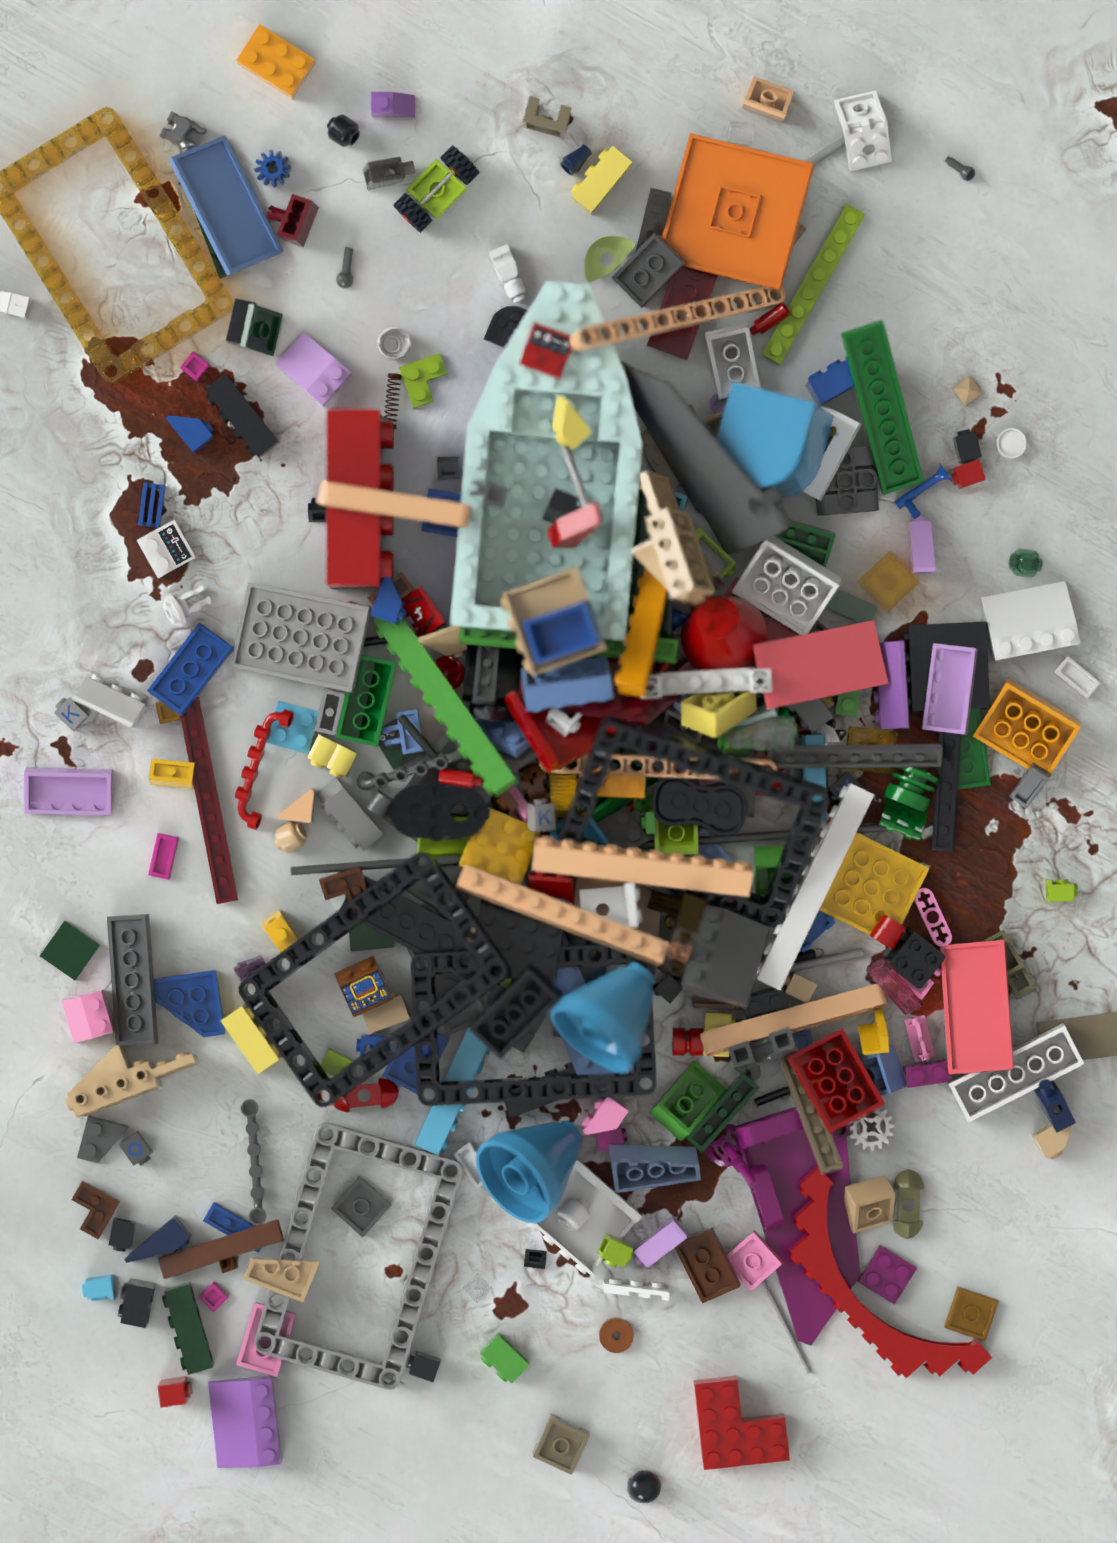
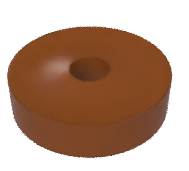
M611 1318L602 1324L599 1331V1339L601 1345L607 1351L612 1353L624 1352L633 1342V1329L626 1320ZM614 1332L620 1333V1337L618 1339H614L612 1337V1334Z

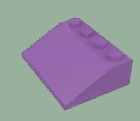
M264 1375L208 1382L217 1468L281 1465L282 1456L273 1376Z

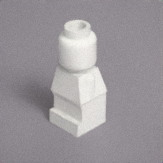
M508 244L490 251L488 254L499 280L505 282L504 289L508 298L513 299L514 303L525 299L526 289L522 279L517 278L520 272Z
M0 291V312L27 319L32 299L12 292Z

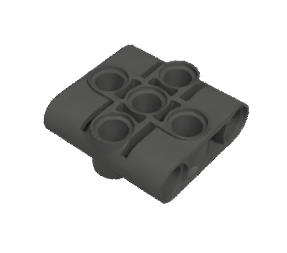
M870 446L849 447L846 453L850 459L847 465L840 464L825 492H836V494L824 495L821 501L816 499L817 516L879 511L878 477ZM869 466H872V469H857V470H855L856 467H869ZM868 473L872 476L873 481L870 485H865L862 482L863 474ZM842 475H847L851 478L850 486L845 487L840 483ZM874 489V491L857 492V490ZM847 496L853 500L851 508H845L842 505L843 497Z

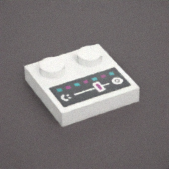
M175 519L137 539L157 578L196 558Z

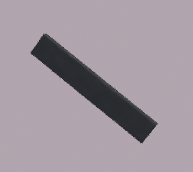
M939 732V744H942L943 751L941 767H937L936 776L939 781L936 784L932 851L954 852L962 734Z

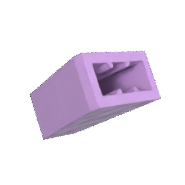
M917 517L913 521L908 522L910 574L936 572L932 523L931 521H926V517Z
M671 1216L633 1248L635 1253L633 1258L640 1266L644 1264L648 1268L688 1237L687 1233L676 1219Z

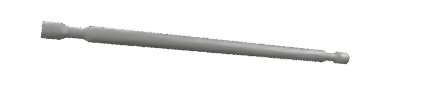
M762 1281L800 1360L804 1364L807 1373H811L766 1281Z

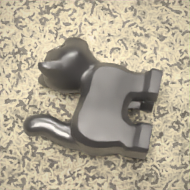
M171 111L167 121H169L168 124H174L172 130L163 127L160 138L168 139L171 143L177 145L180 153L197 147L193 140L187 139L191 130H195V132L201 135L205 134L207 130L200 127L195 121L179 116Z

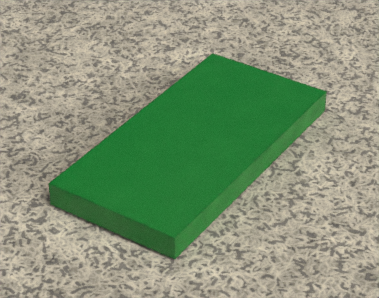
M980 708L970 709L967 735L962 734L958 790L991 785L985 743L973 737L975 730L982 720Z

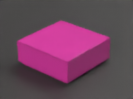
M193 351L180 369L198 382L210 367V364Z
M214 1281L198 1298L214 1312L229 1295Z

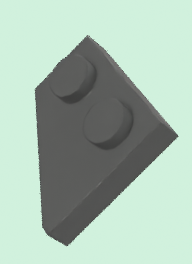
M88 1116L77 1158L99 1163L128 1130L129 1126Z

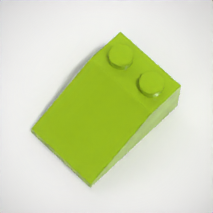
M654 816L655 850L669 855L671 853H680L682 855L698 854V825L669 826L663 824Z

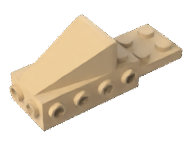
M644 472L639 476L641 488L648 500V509L652 513L651 516L645 518L648 525L647 531L652 539L632 548L631 552L670 592L672 599L699 604L705 600V597L715 593L690 515L679 510L669 477Z
M117 1045L67 1093L66 1103L69 1110H73L77 1118H84L163 1087L160 1081L161 1078L200 1062L197 1055L184 1052L176 1055V1060L171 1062L166 1059L154 1065L153 1062L142 1059L131 1065L125 1047Z

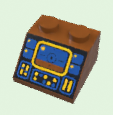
M374 955L334 973L353 1018L393 1000Z

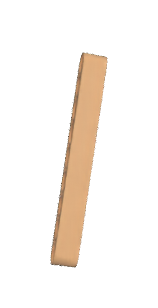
M877 983L703 1032L700 1034L706 1056H713L727 1052L729 1047L746 1041L756 1042L769 1037L770 1033L790 1027L793 1033L880 1009L889 1003L882 983Z

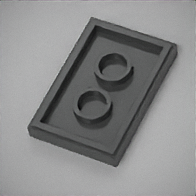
M656 231L611 278L643 308L679 271L686 261Z

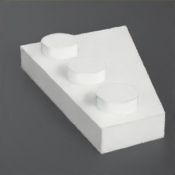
M609 1278V1282L604 1281V1293L633 1296L634 1293H638V1296L642 1298H654L655 1295H660L662 1300L669 1301V1288L664 1286L665 1283L652 1282V1285H643V1281L639 1280L621 1283V1279Z

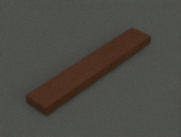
M276 1219L160 1257L158 1260L163 1279H168L284 1241L280 1222Z

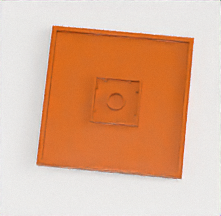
M690 133L662 237L686 261L683 267L781 291L815 164Z

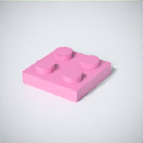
M755 1230L727 1254L737 1277L750 1291L755 1289L783 1264V1261Z

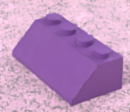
M904 641L882 642L879 644L889 684L877 686V691H873L874 704H878V712H875V725H879V729L909 728Z

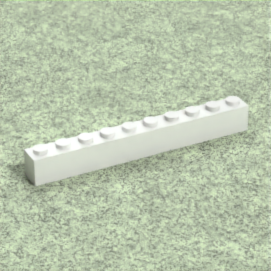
M848 783L847 787H842L838 796L841 800L838 806H833L829 817L832 819L828 826L824 825L820 833V837H822L820 844H815L810 856L813 858L809 865L805 864L801 872L803 879L795 887L793 892L794 898L787 907L783 921L774 928L772 934L775 937L772 943L768 942L763 954L766 956L763 962L759 964L755 979L778 990H781L874 797V794L851 783Z

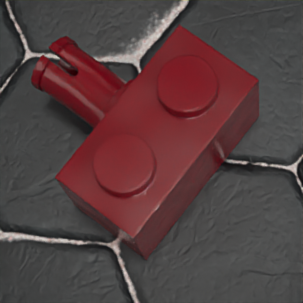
M292 194L286 210L271 205L268 208L271 212L267 211L266 216L267 219L281 222L277 232L280 238L285 242L304 247L319 207L310 199Z

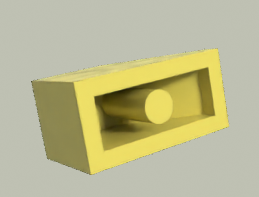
M559 396L556 399L552 429L557 434L555 437L557 442L562 447L566 445L573 450L592 432L570 402Z

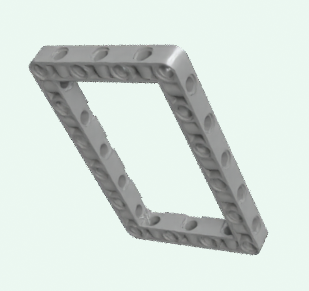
M325 1122L319 1125L316 1130L278 1259L284 1260V1256L288 1253L294 1254L296 1260L302 1259L334 1148L437 1178L435 1191L426 1213L421 1237H419L412 1260L410 1275L407 1278L401 1297L399 1312L390 1334L384 1361L377 1364L367 1361L364 1357L340 1350L336 1352L323 1348L320 1344L299 1338L294 1340L282 1336L279 1332L290 1297L272 1290L268 1291L255 1335L254 1345L256 1350L262 1354L392 1390L399 1385L462 1176V1167L453 1158L435 1155L429 1151ZM326 1128L333 1131L332 1138L328 1140L321 1137L322 1130ZM368 1140L375 1144L374 1149L370 1152L362 1148L363 1143ZM407 1153H413L416 1155V1160L408 1164L404 1161V1156ZM448 1165H455L457 1167L455 1175L449 1176L445 1173ZM312 1170L319 1171L321 1173L320 1179L317 1181L310 1180L309 1172ZM437 1206L445 1209V1213L441 1217H436L433 1214V1210ZM303 1211L308 1214L309 1218L306 1222H299L296 1219V1215ZM430 1248L433 1251L430 1258H423L420 1255L422 1249ZM413 1289H417L420 1292V1297L416 1300L408 1297V1293ZM274 1295H281L284 1301L281 1305L272 1303L271 1299ZM399 1331L407 1332L408 1337L405 1341L396 1339V1334ZM261 1337H269L271 1344L267 1347L261 1346L259 1343ZM308 1348L313 1352V1355L305 1359L300 1353L303 1349ZM347 1360L352 1361L354 1368L349 1371L342 1368L343 1362ZM386 1373H394L396 1376L395 1380L391 1383L386 1382L383 1379Z

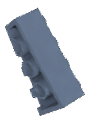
M608 1144L615 1193L701 1180L696 1147Z

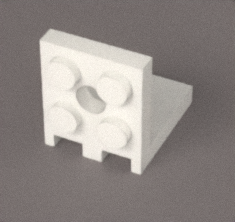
M876 90L834 100V107L844 132L849 170L854 171L892 162L887 119ZM868 144H872V145H873V146H872L870 149H868V150H864V149H863L864 146H866V145H868Z
M634 882L625 883L623 886L579 890L580 909L600 916L596 908L599 904H606L609 912L606 916L601 917L632 929L638 927V923L642 922L641 910L636 907V902L640 900L639 888L634 886Z

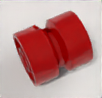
M673 1028L672 1055L685 1056L689 1052L691 1056H703V1043L700 1034L703 1033V1028H691L689 1031H686L685 1028Z

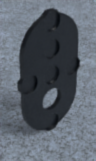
M437 783L434 786L414 785L404 788L396 794L391 804L387 806V815L390 817L395 829L404 836L441 841L442 839H467L474 836L490 818V810L486 807L483 797L475 790L467 787L446 786L444 783ZM457 805L468 807L469 816L467 819L460 822L452 819L451 810Z

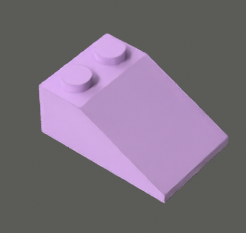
M304 332L275 363L276 366L323 407L352 376V373Z

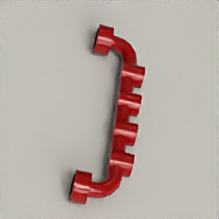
M284 709L283 712L270 713L265 718L262 726L257 725L254 731V737L258 738L256 746L251 745L247 757L252 759L250 767L244 766L241 773V778L246 780L244 786H238L235 792V798L239 799L238 814L242 820L247 822V827L254 830L259 828L262 814L254 811L248 814L246 811L247 802L251 798V789L258 776V767L265 753L266 741L271 734V725L274 721L278 720L280 726L289 728L294 718V712Z

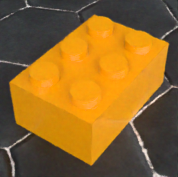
M261 24L258 25L236 60L238 65L291 99L294 98L316 64L314 58Z

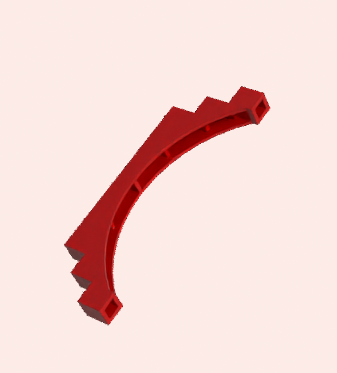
M818 1165L798 1182L801 1186L799 1191L806 1199L810 1197L812 1199L793 1215L797 1220L794 1224L802 1233L805 1230L807 1232L789 1248L792 1253L789 1257L797 1266L802 1264L807 1269L804 1271L806 1276L812 1282L815 1279L821 1285L818 1289L826 1297L830 1295L835 1300L833 1305L840 1313L845 1311L849 1315L848 1322L855 1329L860 1327L864 1332L861 1336L869 1345L874 1343L878 1347L876 1352L884 1361L887 1358L891 1361L892 1365L890 1367L898 1376L902 1374L907 1378L926 1361L924 1364L926 1369L932 1375L936 1372L940 1377L958 1360L960 1361L957 1364L965 1373L970 1371L974 1375L992 1359L991 1355L976 1339H973L971 1342L950 1343L919 1338L887 1324L866 1308L847 1286L832 1253L827 1227V1202L829 1188L834 1183L826 1174H821Z

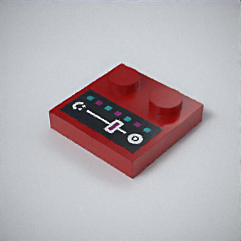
M534 322L519 365L561 379L572 349L570 345L571 336Z

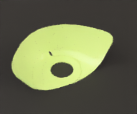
M604 236L597 239L591 244L585 257L584 272L587 282L590 283L614 271L636 246V243L619 236ZM604 253L613 255L614 262L611 266L606 267L601 264L600 258Z

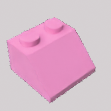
M104 989L62 1001L74 1043L115 1032Z

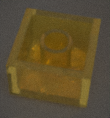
M891 551L887 552L856 581L886 613L920 583Z

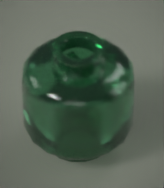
M1020 548L1010 555L1009 568L1016 576L1032 578L1042 569V559L1035 550Z

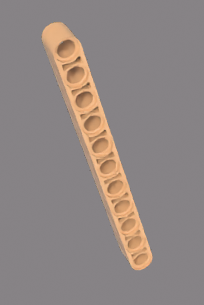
M761 287L587 326L572 334L570 345L576 351H586L766 310L783 302L786 294L783 287L781 291ZM695 310L699 312L700 317L697 316ZM676 314L680 316L681 321L678 320ZM658 319L661 320L662 325L658 323ZM638 322L643 326V330L639 327ZM619 327L623 329L624 334L620 332ZM600 331L604 333L605 339L601 337ZM581 336L585 338L586 343L581 340Z
M613 753L611 759H618L621 767L613 769L610 766L607 773L610 775L719 779L705 773L701 775L689 770L678 772L675 769V763L663 759L661 761L664 763V770L656 771L653 768V762L657 761L656 759L641 754ZM588 754L577 759L578 764L576 767L572 768L565 765L551 773H582ZM689 756L688 758L690 760H697L699 756ZM741 758L762 766L770 765L774 770H778L776 763L770 759ZM636 759L640 760L643 768L635 770L632 768L631 762ZM540 761V767L542 768V770H544L545 772H547L546 769L544 768L543 764H542L541 761ZM601 767L595 769L591 768V770L594 772H598L602 769ZM732 768L729 772L738 774L740 769Z

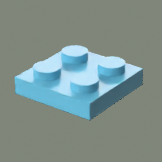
M278 701L275 712H283L284 709L294 712V718L289 728L280 726L278 720L274 721L271 725V734L267 743L309 754L319 712Z

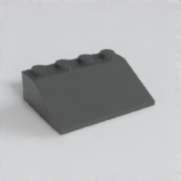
M705 905L697 937L682 981L683 992L747 1008L770 928L727 909Z

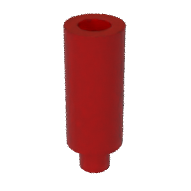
M781 302L756 319L754 326L749 328L753 336L759 332L763 334L789 317L791 313L788 307Z
M444 768L439 773V783L474 788L475 785L482 786L483 778L477 777L473 772Z

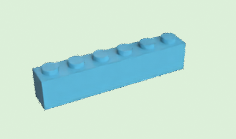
M470 1026L466 1030L443 1082L473 1080L475 1074H480L484 1067L483 1056L485 1053L489 1054L491 1050L469 1030ZM474 1086L468 1087L466 1092L472 1093ZM466 1104L432 1106L415 1145L435 1155H439L440 1151L445 1152L449 1143L446 1137L449 1131L454 1132L458 1123L455 1120L458 1112H463Z

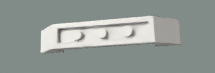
M744 667L650 674L645 697H640V699L662 698V695L742 690H750V693L772 691L771 669Z

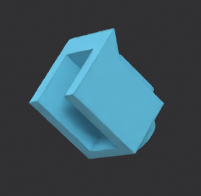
M113 1274L87 1278L85 1284H82L83 1296L92 1301L104 1300L108 1297L115 1301L116 1293Z

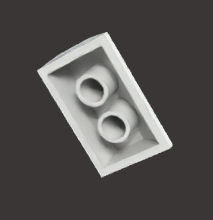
M92 675L91 678L86 676L72 700L125 725L136 728L146 707V704L142 702L144 698L134 693L128 696L122 693L123 688L115 684L109 687L103 684L104 679L96 675Z

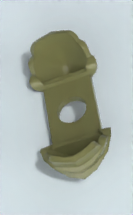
M907 1169L899 1172L895 1177L893 1187L898 1189L897 1220H893L892 1223L894 1231L899 1236L910 1239L917 1235L923 1226V1221L919 1220L920 1190L924 1189V1183L917 1172ZM912 1199L915 1202V1207L912 1211L903 1209L902 1204L904 1200Z

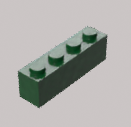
M741 1072L686 1139L703 1152L760 1087Z
M191 1282L165 1289V1295L162 1296L164 1307L169 1308L171 1316H168L171 1329L175 1328L177 1336L174 1337L176 1348L177 1350L181 1349L183 1357L180 1358L182 1369L187 1370L189 1375L213 1368V1357Z

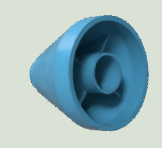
M630 963L627 968L620 967L563 996L551 1011V1021L560 1035L584 1057L609 1071L627 1073L641 1055L654 994L651 986L654 984L655 979L646 968L637 963Z
M565 1120L560 1123L553 1121L496 1133L477 1150L476 1166L480 1179L491 1197L507 1213L527 1223H539L555 1211L561 1201L580 1152L579 1146L582 1144V1135L574 1124Z

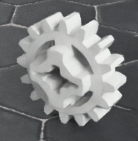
M886 1109L882 1112L879 1110L873 1112L872 1114H876L875 1118L864 1117L851 1123L850 1131L853 1134L849 1138L856 1139L855 1146L860 1143L862 1144V1150L869 1146L870 1151H874V1146H877L880 1150L882 1149V1142L885 1144L889 1143L887 1136L893 1137V1133L889 1132V1129H893L894 1125L889 1124L892 1116L886 1118ZM882 1120L885 1125L884 1133L880 1130V1123ZM857 1122L861 1125L860 1135H858L856 1129ZM866 1123L869 1124V1125L872 1124V1123H874V1124H875L874 1130H875L876 1132H873V1131L867 1132L866 1129H867L868 1127H867ZM867 1137H874L878 1141L867 1142L865 1139Z

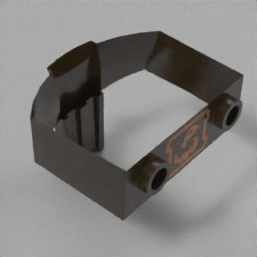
M653 889L647 908L677 917L662 970L684 976L707 901L687 894L680 898Z

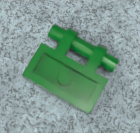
M887 798L879 825L885 827L889 832L895 831L903 834L907 839L913 838L919 841L927 814Z

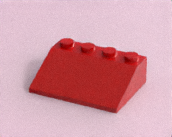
M843 1028L787 1057L829 1134L872 1114L885 1104Z

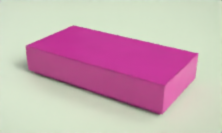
M157 833L148 875L170 880L179 837Z

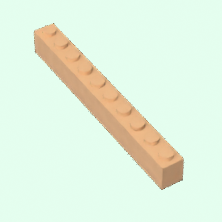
M550 837L535 838L532 870L745 897L750 895L753 876L752 865L745 861L734 863L727 862V860L722 858L709 860L698 855L685 857L680 853H671L669 855L662 854V852L657 850L645 852L634 847L621 849L615 845H606L605 847L597 846L593 842L581 844L569 839L557 841Z
M464 865L456 886L457 890L658 967L662 964L669 946V942L468 865Z

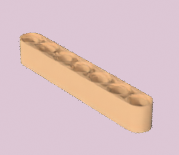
M321 482L318 504L464 528H468L471 505L329 482Z

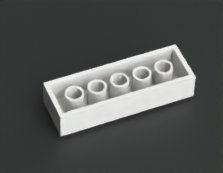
M1063 1023L1014 1047V1070L966 1073L948 1082L968 1123L1038 1088L1042 1080L1048 1079L1052 1081L1084 1065Z

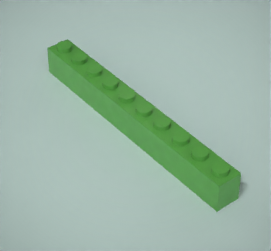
M379 618L374 619L373 621L377 626L373 629L380 639L386 638L388 641L387 649L392 656L397 654L401 661L398 662V665L404 673L409 671L413 677L410 679V682L415 689L421 688L425 694L422 696V699L426 705L435 708L437 712L433 715L440 725L446 724L449 729L446 733L452 742L458 741L461 746L458 748L464 759L469 757L473 764L470 768L477 777L480 775L483 777L485 782L482 785L489 795L493 792L498 797L517 784L516 778L405 620L399 621L398 625Z

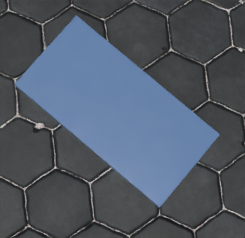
M226 136L172 156L169 159L227 276L283 252Z

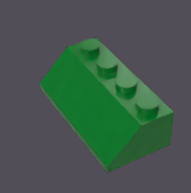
M366 655L361 656L354 693H345L335 738L378 747L397 662Z

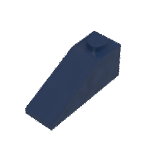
M174 1216L126 1256L124 1260L128 1263L174 1252L177 1248L181 1251L190 1243L188 1239L192 1234Z

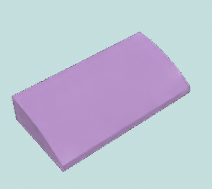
M933 643L922 729L967 735L978 649Z
M26 768L24 771L25 814L111 815L113 769Z

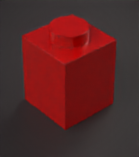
M979 459L952 469V482L954 486L958 485L959 489L986 480Z

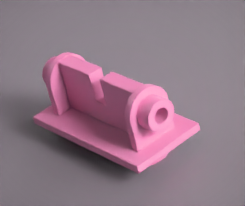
M925 1015L904 1020L914 1062L936 1057Z

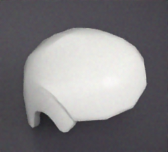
M389 327L381 332L377 340V347L385 358L392 360L402 358L411 347L410 335L402 328Z

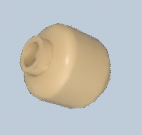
M290 821L276 830L274 843L279 850L292 853L305 845L307 832L302 824Z

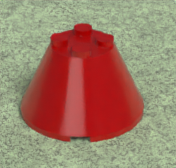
M717 595L699 603L689 612L681 630V644L684 654L698 670L753 666L756 664L753 645L767 642L768 637L766 622L759 609L750 602L735 595Z

